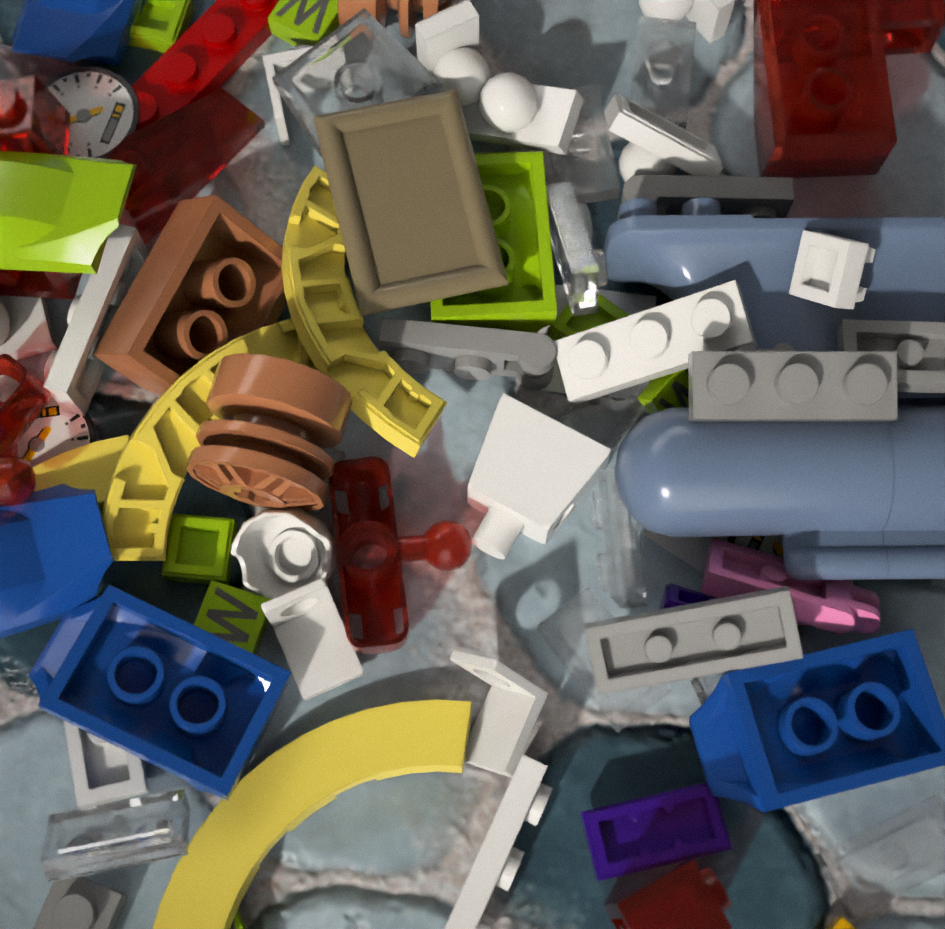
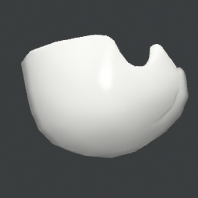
M301 507L269 508L243 522L231 545V555L236 556L240 563L244 586L269 599L279 597L320 578H324L327 584L336 566L335 545L327 526L320 519Z

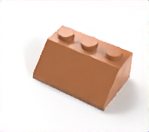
M218 195L180 200L92 355L141 388L161 396L178 377L205 356L233 339L259 328L276 324L287 303L281 267L283 248Z

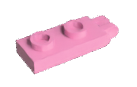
M713 537L705 560L701 593L719 599L788 586L798 626L810 625L837 634H846L851 630L862 634H872L880 628V599L873 591L854 586L852 580L794 579L785 570L784 558Z

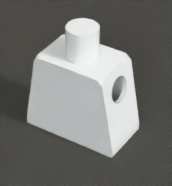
M503 393L496 407L467 488V503L486 514L471 539L472 543L483 552L502 560L506 558L519 533L538 543L546 544L602 477L612 449Z

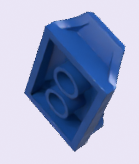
M25 0L11 38L13 41L11 51L68 62L84 59L120 66L131 39L129 36L130 28L141 2L140 14L146 0Z
M60 484L0 501V639L60 620L66 612L97 598L101 580L114 559L95 489H78L66 484Z
M108 584L103 595L95 600L78 605L64 614L28 676L38 691L40 699L38 706L40 709L186 780L187 783L198 791L212 793L228 801L246 771L276 712L291 678V672Z
M913 629L804 654L802 659L728 672L721 676L715 689L703 705L689 716V725L710 793L716 797L732 799L747 804L763 813L945 766V719Z

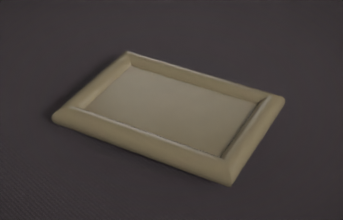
M457 89L313 116L361 316L509 285Z

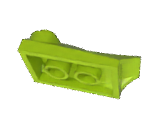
M0 151V269L97 274L107 238L119 227L137 165L114 159Z
M543 151L474 153L509 285L431 301V322L536 333L542 328L556 323L557 317Z

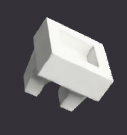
M803 230L789 294L834 308L854 310L855 302L864 301L867 288L859 286L865 262L873 263L876 249L869 247L868 243L823 232Z

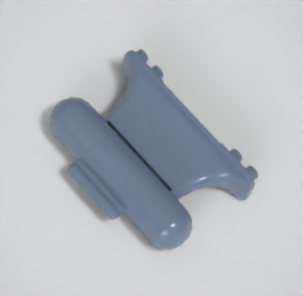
M707 197L695 198L685 202L682 206V215H658L657 203L654 200L633 198L620 204V220L614 222L609 227L601 257L603 274L609 280L618 283L649 285L663 292L672 301L736 280L740 286L757 343L756 349H773L779 343H787L794 347L796 351H837L836 329L842 319L945 322V217L754 218L752 215H721L720 202ZM803 230L823 232L868 243L869 247L876 249L873 263L865 262L859 286L867 288L864 301L855 302L854 310L834 308L789 294ZM897 392L898 419L890 422H689V407L665 409L647 415L628 430L620 444L614 472L619 496L624 508L645 530L668 537L782 536L785 570L787 574L797 580L945 579V393Z

